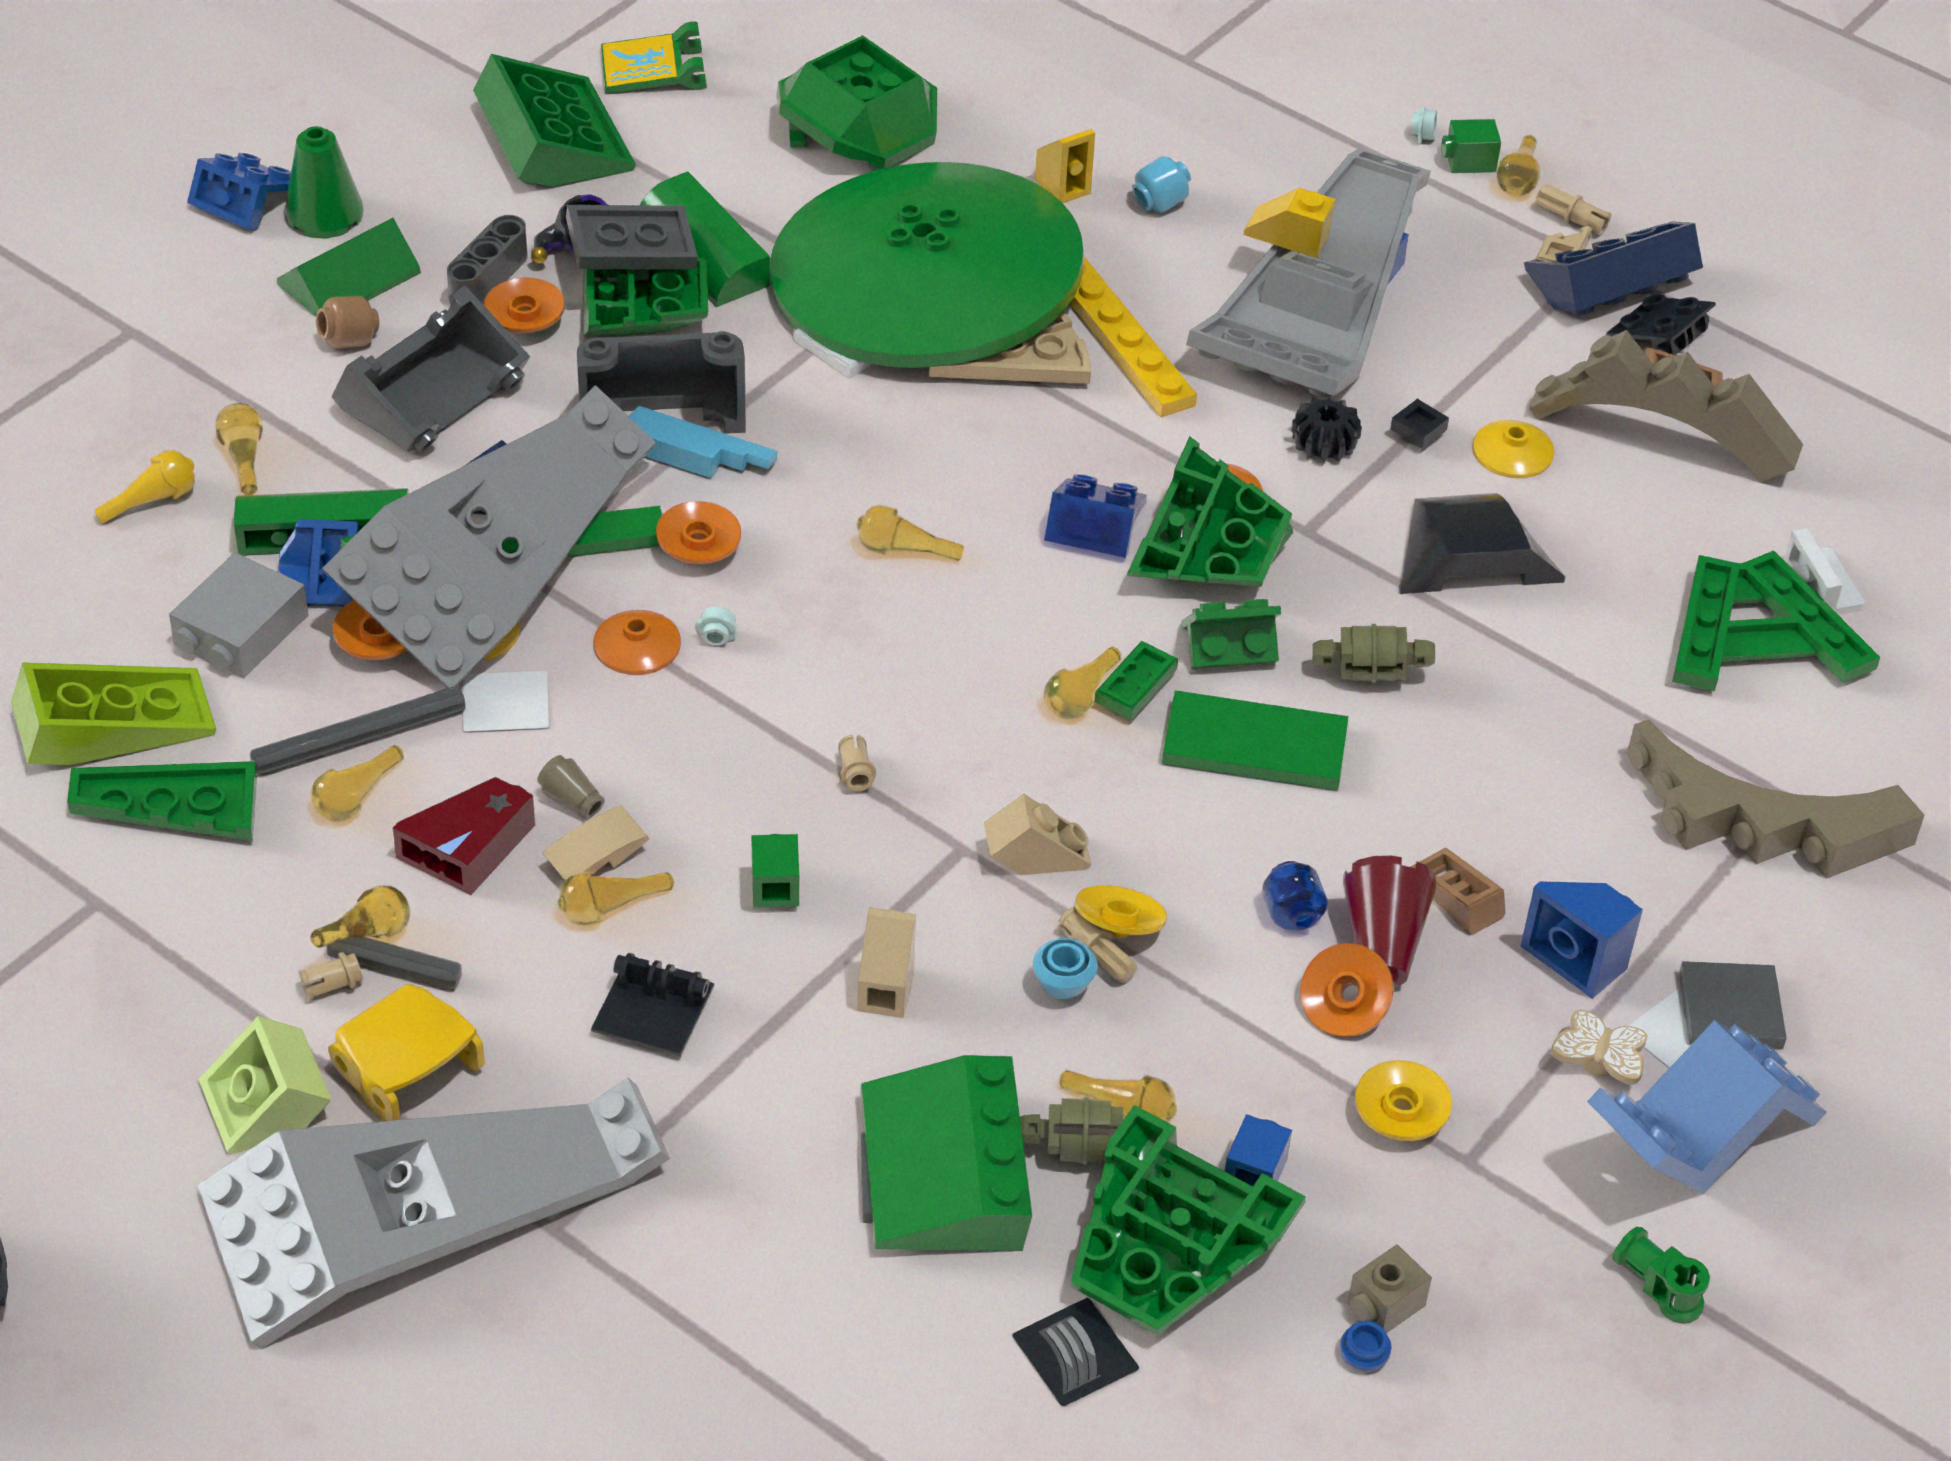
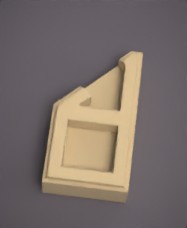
M1589 226L1582 227L1579 233L1564 236L1562 233L1546 236L1535 259L1555 262L1556 253L1566 250H1572L1573 252L1585 249L1591 238L1593 228Z

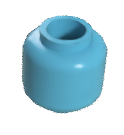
M1161 156L1141 168L1135 174V184L1132 185V190L1138 203L1146 211L1152 209L1157 213H1164L1188 197V182L1191 181V175L1181 161L1175 162L1170 157Z

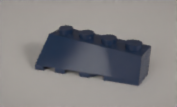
M1671 221L1625 234L1627 242L1623 238L1603 240L1592 243L1593 250L1583 249L1573 252L1572 250H1566L1555 254V262L1534 259L1524 262L1526 272L1554 310L1570 311L1571 316H1581L1594 312V306L1601 303L1603 305H1612L1624 302L1626 295L1632 292L1635 294L1653 292L1658 289V283L1664 281L1666 283H1676L1687 280L1689 278L1688 273L1702 269L1703 263L1695 223Z

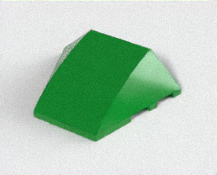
M698 257L696 269H584L583 335L614 337L663 332L694 324L708 316L706 259Z
M1189 436L1174 469L1173 479L1146 538H1143L1127 576L1262 587L1291 521L1292 513L1253 483L1246 484L1228 470L1229 465L1221 459L1217 462L1199 448L1200 443Z

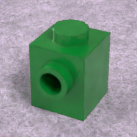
M1495 119L1450 120L1448 135H1443L1441 150L1443 158H1448L1452 173L1497 171L1502 142Z
M798 834L751 835L753 908L799 906Z

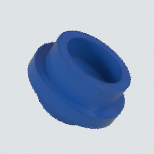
M1371 1321L1357 1322L1342 1335L1340 1353L1346 1363L1355 1369L1374 1371L1383 1367L1390 1358L1391 1341L1386 1331L1377 1323Z

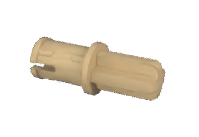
M1545 184L1540 188L1535 200L1538 205L1565 217L1564 221L1566 223L1574 222L1583 227L1589 226L1593 228L1592 231L1597 235L1604 233L1602 227L1605 229L1608 227L1612 216L1610 212H1606L1583 201V196L1576 195L1574 197L1549 184Z
M1076 907L1068 909L1058 921L1061 923L1057 926L1058 929L1068 938L1075 939L1088 946L1095 954L1097 963L1113 978L1124 983L1136 972L1137 964L1113 942V934L1110 931L1101 929L1084 919L1078 913Z

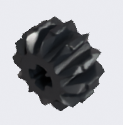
M1330 395L1326 400L1312 397L1310 403H1300L1295 419L1292 420V438L1296 443V449L1306 451L1307 458L1317 456L1321 457L1323 463L1327 458H1333L1340 462L1343 455L1353 454L1358 439L1361 437V420L1357 416V409L1347 407L1346 400L1332 401Z

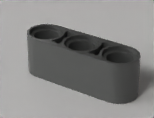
M515 215L497 217L448 265L449 297L452 293L466 285L484 305L489 291L496 285L507 281L526 262L528 258L526 223L522 218Z

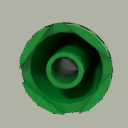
M320 126L309 127L301 132L296 139L285 205V216L289 226L293 230L294 226L302 229L304 236L323 239L342 236L348 233V226L356 220L357 225L362 221L364 212L363 202L335 134Z

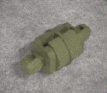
M1371 624V626L1341 627L1340 642H1333V639L1319 640L1312 644V664L1333 668V665H1340L1341 680L1371 681V684H1376V682H1396V680L1407 679V665H1414V668L1435 664V643L1429 640L1414 639V642H1407V627L1376 626V624Z
M1084 1097V1099L1062 1098L1061 1104H1049L1048 1119H1040V1114L1023 1115L1020 1117L1023 1143L1039 1144V1140H1048L1047 1155L1059 1156V1162L1081 1163V1166H1086L1087 1163L1105 1164L1104 1155L1107 1143L1112 1136L1088 1134V1128L1117 1130L1123 1121V1107L1111 1106V1100L1089 1099V1097ZM1054 1126L1082 1128V1134L1053 1133Z

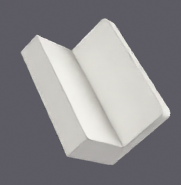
M1808 528L1792 530L1784 561L1837 614L1863 610L1865 601L1831 547L1820 548Z

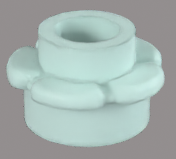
M1422 106L1420 113H1413L1411 135H1418L1419 143H1422V140H1434L1437 127V110H1427L1426 106Z
M718 606L708 607L703 610L701 619L696 621L695 629L697 633L702 634V638L706 643L720 646L727 641H732L737 636L736 617L726 608Z

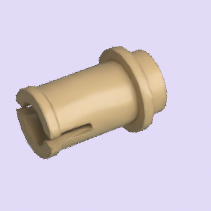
M848 735L842 738L838 744L843 764L840 777L843 784L848 786L849 789L863 791L872 785L876 777V769L873 763L869 761L866 740L862 736L857 735L858 748H856L853 735Z
M344 952L338 953V959L298 971L300 980L304 984L321 979L318 982L303 986L307 999H313L315 996L347 985L350 989L355 988V982L363 980L355 954L352 953L345 956Z

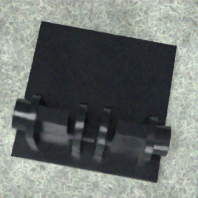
M1662 294L1651 295L1645 298L1643 303L1630 314L1623 316L1620 322L1606 332V334L1612 337L1627 330L1633 339L1651 340L1653 349L1676 355L1680 352L1679 350L1685 349L1695 338L1708 329L1710 319L1707 312L1715 307L1716 303L1700 301L1695 297L1677 299L1666 298Z
M630 952L626 956L618 955L613 967V972L618 975L591 1027V1031L681 1057L715 984L709 982V979L702 978V973L698 971L692 973L678 968L675 969V965L670 963L665 969H662L661 961L655 960L652 965H649V960L635 957V954Z

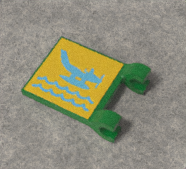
M686 22L671 34L602 43L601 52L606 94L681 84L693 90L705 89L707 87L705 73L693 74L695 72H704L702 57L690 58L683 64L681 58V51L687 54L702 52L700 38L688 39L692 36H700L698 22Z

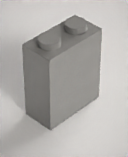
M236 552L169 613L174 645L185 653H192L211 662L220 670H227L242 678H245L309 616L304 584Z

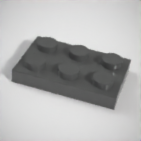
M567 205L566 220L578 269H696L698 255L684 206Z

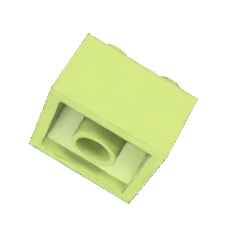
M257 1016L198 1079L225 1149L233 1154L255 1147L279 1130L306 1128L332 1100L303 1030L261 1016Z

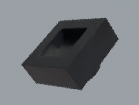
M1417 398L1392 417L1390 430L1423 449L1447 430L1449 417Z

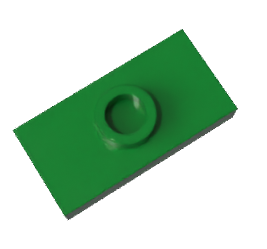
M1140 641L1095 691L1094 702L1132 720L1177 670L1178 658L1144 641Z

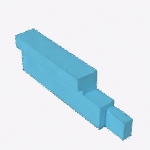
M638 406L629 415L656 442L655 447L645 457L711 478L717 472L719 464L743 471L749 463L769 469L777 460L778 451L642 406Z

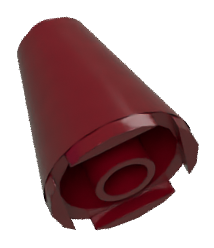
M1392 855L1371 856L1352 863L1351 872L1348 873L1345 870L1343 874V888L1354 944L1363 945L1373 950L1385 961L1391 972L1395 990L1408 979L1435 894L1436 879L1434 872L1420 862L1416 861L1415 869L1402 865V857Z

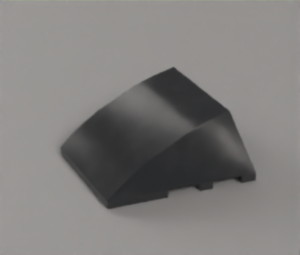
M1487 493L1415 498L1400 594L1441 591L1443 579L1520 574L1523 585L1564 583L1565 575L1539 546L1509 503L1500 494Z

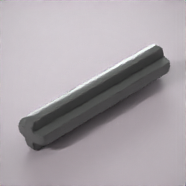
M333 930L327 940V954L330 957L338 959V953L344 952L345 956L354 953L359 965L451 990L455 989L461 980L462 965L459 962L341 930Z

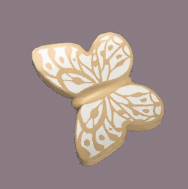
M1582 1009L1574 1011L1570 1021L1571 1029L1563 1030L1553 1042L1551 1049L1553 1058L1568 1064H1581L1587 1072L1596 1076L1611 1075L1625 1084H1637L1643 1072V1056L1639 1052L1645 1047L1648 1037L1646 1032L1633 1026H1620L1611 1030L1606 1028L1603 1020L1592 1012Z

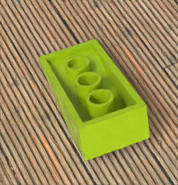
M22 662L11 700L27 764L74 765L214 736L216 732L215 722L197 668Z

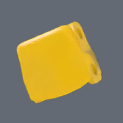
M406 984L340 1026L335 1034L336 1042L328 1046L329 1056L338 1072L354 1087L366 1107L381 1121L401 1120L399 1103L394 1091L426 1077L446 1064L454 1056H457L472 1072L485 1065L483 1042L477 1034L476 1028L455 1008L433 996L425 988L414 984Z

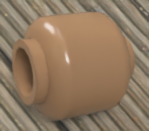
M363 296L330 297L323 307L318 309L316 314L318 335L331 348L366 347L371 342L373 334L379 330L378 312L376 309L371 308L370 303Z

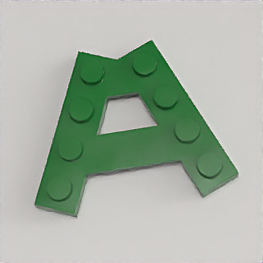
M1774 550L1741 564L1703 555L1698 556L1672 682L1715 691L1721 662L1817 656L1842 683L1877 669L1880 656ZM1764 602L1778 617L1730 621L1732 605L1739 603Z

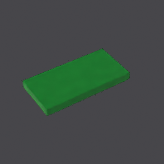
M1175 690L1162 764L1338 790L1349 716Z

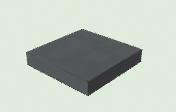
M1682 961L1679 974L1689 1045L1715 1020L1728 1029L1736 1024L1748 1035L1752 1034L1763 1044L1766 1043L1772 1048H1784L1787 1037L1775 965Z

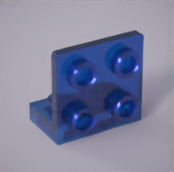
M1074 474L1072 479L1066 478L1052 492L1044 541L1126 558L1129 553L1135 516L1146 503L1147 495L1138 493V487L1127 483H1113V487L1097 484L1098 479L1088 475Z

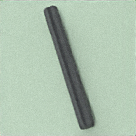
M453 686L252 749L250 751V761L256 762L258 775L266 774L462 712L465 709V698L460 688Z

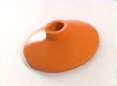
M523 277L510 279L496 285L487 294L484 306L507 331L532 333L544 330L555 324L563 315L565 302L563 294L553 284L537 278Z
M690 501L673 506L660 517L656 527V537L660 547L671 557L690 564H709L725 559L737 549L741 541V526L733 513L718 504L705 501Z
M354 600L346 604L334 619V639L338 646L351 656L365 660H383L398 656L407 651Z
M628 610L612 615L600 624L594 635V650L598 659L613 671L628 675L650 674L667 667L677 657L681 646L680 633L676 625L664 615L649 610Z
M1354 943L1333 945L1318 953L1306 967L1300 985L1301 1003L1308 1018L1322 1031L1338 1037L1358 1036L1376 1027L1388 1013L1394 994L1393 978L1385 961L1373 950ZM1348 986H1357V997L1352 1001H1345L1343 997L1344 990Z

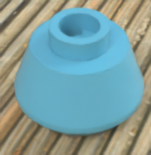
M1059 938L1045 943L1036 951L1033 958V969L1043 989L1049 995L1059 999H1071L1080 995L1094 979L1097 972V959L1093 951L1085 944L1071 938Z

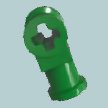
M1637 1226L1630 1230L1615 1248L1612 1255L1613 1261L1618 1265H1627L1645 1280L1643 1291L1658 1303L1660 1311L1666 1318L1677 1323H1691L1697 1320L1703 1313L1705 1302L1703 1294L1709 1287L1710 1274L1708 1269L1702 1262L1684 1256L1673 1246L1664 1252L1648 1239V1231L1643 1227ZM1696 1274V1280H1695V1284H1694V1286H1693L1692 1284H1693V1280H1694V1275ZM1674 1294H1675V1295H1676V1296H1675V1301H1674V1305L1672 1306V1301H1673V1297H1674Z

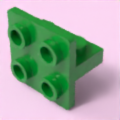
M1268 599L1243 601L1242 605L1234 606V609H1226L1225 602L1204 603L1199 605L1200 608L1192 609V614L1181 620L1182 629H1188L1191 669L1276 663L1279 661L1275 618L1281 615V606H1269Z

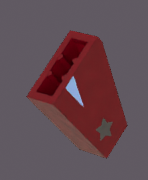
M497 777L489 779L397 822L393 827L396 858L472 895L535 826L533 795L519 785H512Z

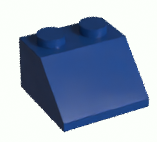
M1540 881L1533 888L1520 946L1593 999L1627 970L1643 909L1636 905L1629 897L1622 895L1607 883Z

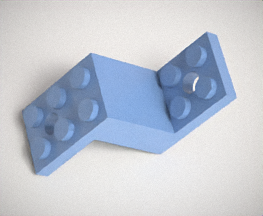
M1715 1020L1637 1102L1623 1091L1616 1096L1601 1087L1587 1101L1653 1169L1703 1194L1783 1109L1813 1126L1827 1113L1815 1101L1821 1094L1802 1076H1796L1785 1066L1786 1060L1766 1043L1763 1044L1752 1034L1748 1035L1736 1024L1728 1029Z

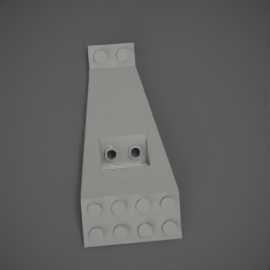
M1362 148L1348 154L1318 190V193L1336 199L1330 235L1318 257H1311L1273 245L1218 312L1189 331L1186 345L1198 349V354L1206 358L1220 359L1222 357L1235 362V367L1249 372L1260 370L1271 374V378L1276 382L1288 385L1297 383L1309 387L1308 391L1316 396H1336L1359 378L1415 194L1427 186L1431 171Z
M595 385L566 415L385 505L322 568L323 572L445 687L458 686L515 627L626 475L655 447L656 442ZM474 511H484L487 514V520L482 524L474 523L471 520V514ZM507 540H514L518 543L519 548L515 553L509 554L502 549L503 543Z
M627 1077L588 1104L279 1130L199 1183L198 1187L251 1342L263 1349L346 1293L627 1187L669 1160L670 1157L638 1086ZM419 1213H422L421 1216L416 1220L417 1215Z

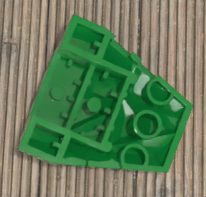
M1133 1105L1107 1143L1104 1155L1105 1165L1100 1183H1097L1093 1196L1094 1206L1089 1224L1084 1229L1071 1278V1287L1152 1333L1159 1335L1224 1283L1241 1272L1255 1259L1277 1244L1305 1204L1306 1196L1263 1173L1254 1186L1243 1182L1178 1147L1177 1132L1174 1125Z

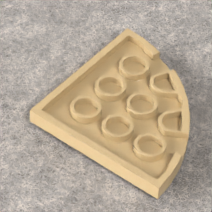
M1062 312L1042 331L1012 348L965 363L930 367L929 377L1090 384L1091 367L1090 357L1084 340L1079 339L1072 329V320Z

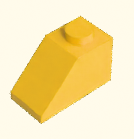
M1089 129L1037 149L1035 180L1062 203L1091 194L1095 132Z
M1302 188L1294 189L1257 206L1244 229L1243 235L1317 258L1330 235L1336 199L1321 195L1315 191Z

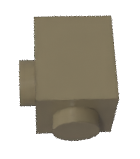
M1396 1244L1353 1274L1347 1304L1359 1321L1377 1323L1388 1333L1426 1306L1432 1277Z

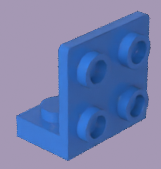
M216 153L214 158H198L187 203L248 230L258 229L267 192L288 191L291 171L278 166L266 167L261 165L259 157L248 153H238L237 157Z

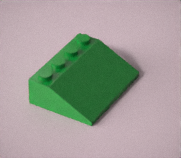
M495 54L490 55L473 91L519 180L529 185L537 183L553 187L634 170L636 163L589 77Z
M963 1055L861 1083L860 1093L874 1248L1023 1251L1032 1219V1208L1012 1056Z

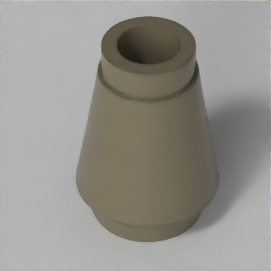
M562 755L555 756L546 763L538 775L537 781L542 786V792L578 814H582L586 819L596 815L605 802L604 797L599 794L598 790L572 758L566 759Z

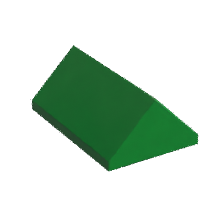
M391 218L286 272L277 278V284L316 316L318 309L322 308L330 297L363 296L369 301L420 274L421 270L395 219Z

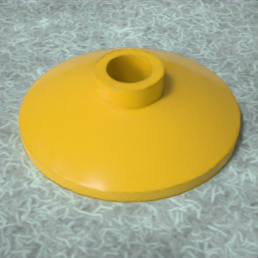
M1499 420L1486 424L1479 429L1474 437L1473 453L1483 467L1495 474L1509 478H1529L1539 475L1549 468L1554 458V445L1544 431L1532 424L1518 420Z
M1113 885L1090 886L1081 890L1075 900L1076 910L1084 919L1104 930L1110 931L1114 938L1122 939L1127 938L1129 935H1146L1158 932L1165 926L1167 920V913L1159 902L1144 893L1125 887Z
M1392 1060L1379 1063L1362 1075L1356 1087L1355 1104L1363 1121L1377 1133L1395 1140L1416 1141L1436 1134L1446 1125L1452 1110V1096L1445 1081L1430 1068L1412 1061Z

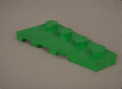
M256 762L71 768L67 799L69 813L253 841L257 785Z

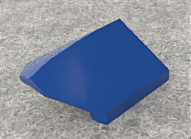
M299 519L296 523L295 530L280 551L278 572L305 585L307 605L344 607L353 601L344 590L323 572L322 568L339 552L341 538L353 536L359 532V523L353 521Z

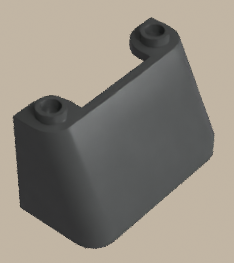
M466 285L450 295L449 300L452 304L448 311L446 309L440 313L435 311L430 315L426 325L376 359L372 355L366 359L361 355L349 363L331 398L343 411L408 452L415 449L423 452L438 438L437 434L501 388L504 387L507 391L512 389L525 376L522 369L530 358L529 354Z
M719 331L714 333L613 338L596 337L583 342L578 347L577 375L579 401L596 385L623 411H634L638 406L651 410L702 407L703 421H712V416L724 423L725 434L746 433L745 354L742 340L738 336L726 331Z

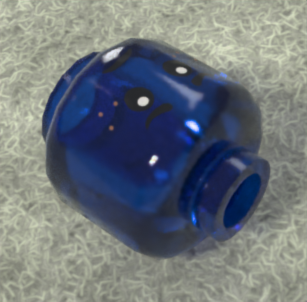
M1296 861L1283 862L1274 867L1263 882L1262 895L1273 922L1283 929L1306 930L1320 920L1327 910L1328 898L1315 868L1308 864Z

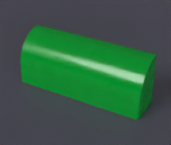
M688 171L660 182L643 198L640 205L685 207L697 255L707 260L708 300L715 307L770 286V256Z
M409 489L236 496L234 530L238 554L243 556L280 554L281 549L295 530V525L299 519L353 521L359 523L360 531L382 509L383 503L393 502L409 494Z

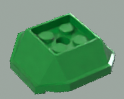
M863 35L805 63L794 74L778 81L776 91L778 114L832 153L852 160L868 161L869 166L883 169L891 167L935 143L937 133V87Z

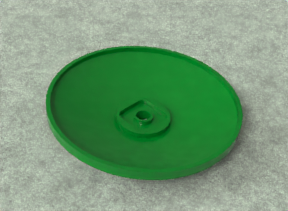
M924 162L871 171L839 183L810 200L791 217L778 235L770 259V277L775 301L788 323L795 329H801L809 337L826 348L846 358L875 365L903 368L937 367L965 363L1005 351L1026 341L1051 324L1066 309L1080 286L1084 268V249L1080 229L1071 212L1058 198L1038 184L1016 174L988 166L956 162Z

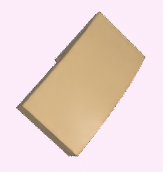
M620 805L581 824L548 847L542 854L572 890H575L607 862H610L615 868L650 838L623 806Z

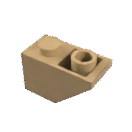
M1024 793L984 822L990 857L1020 875L1085 870L1091 866L1087 848L1089 840L1082 827L1075 822L1070 823L1056 814L1047 804H1040Z
M869 907L858 978L857 1011L904 1018L914 976L916 914L893 909L885 910Z

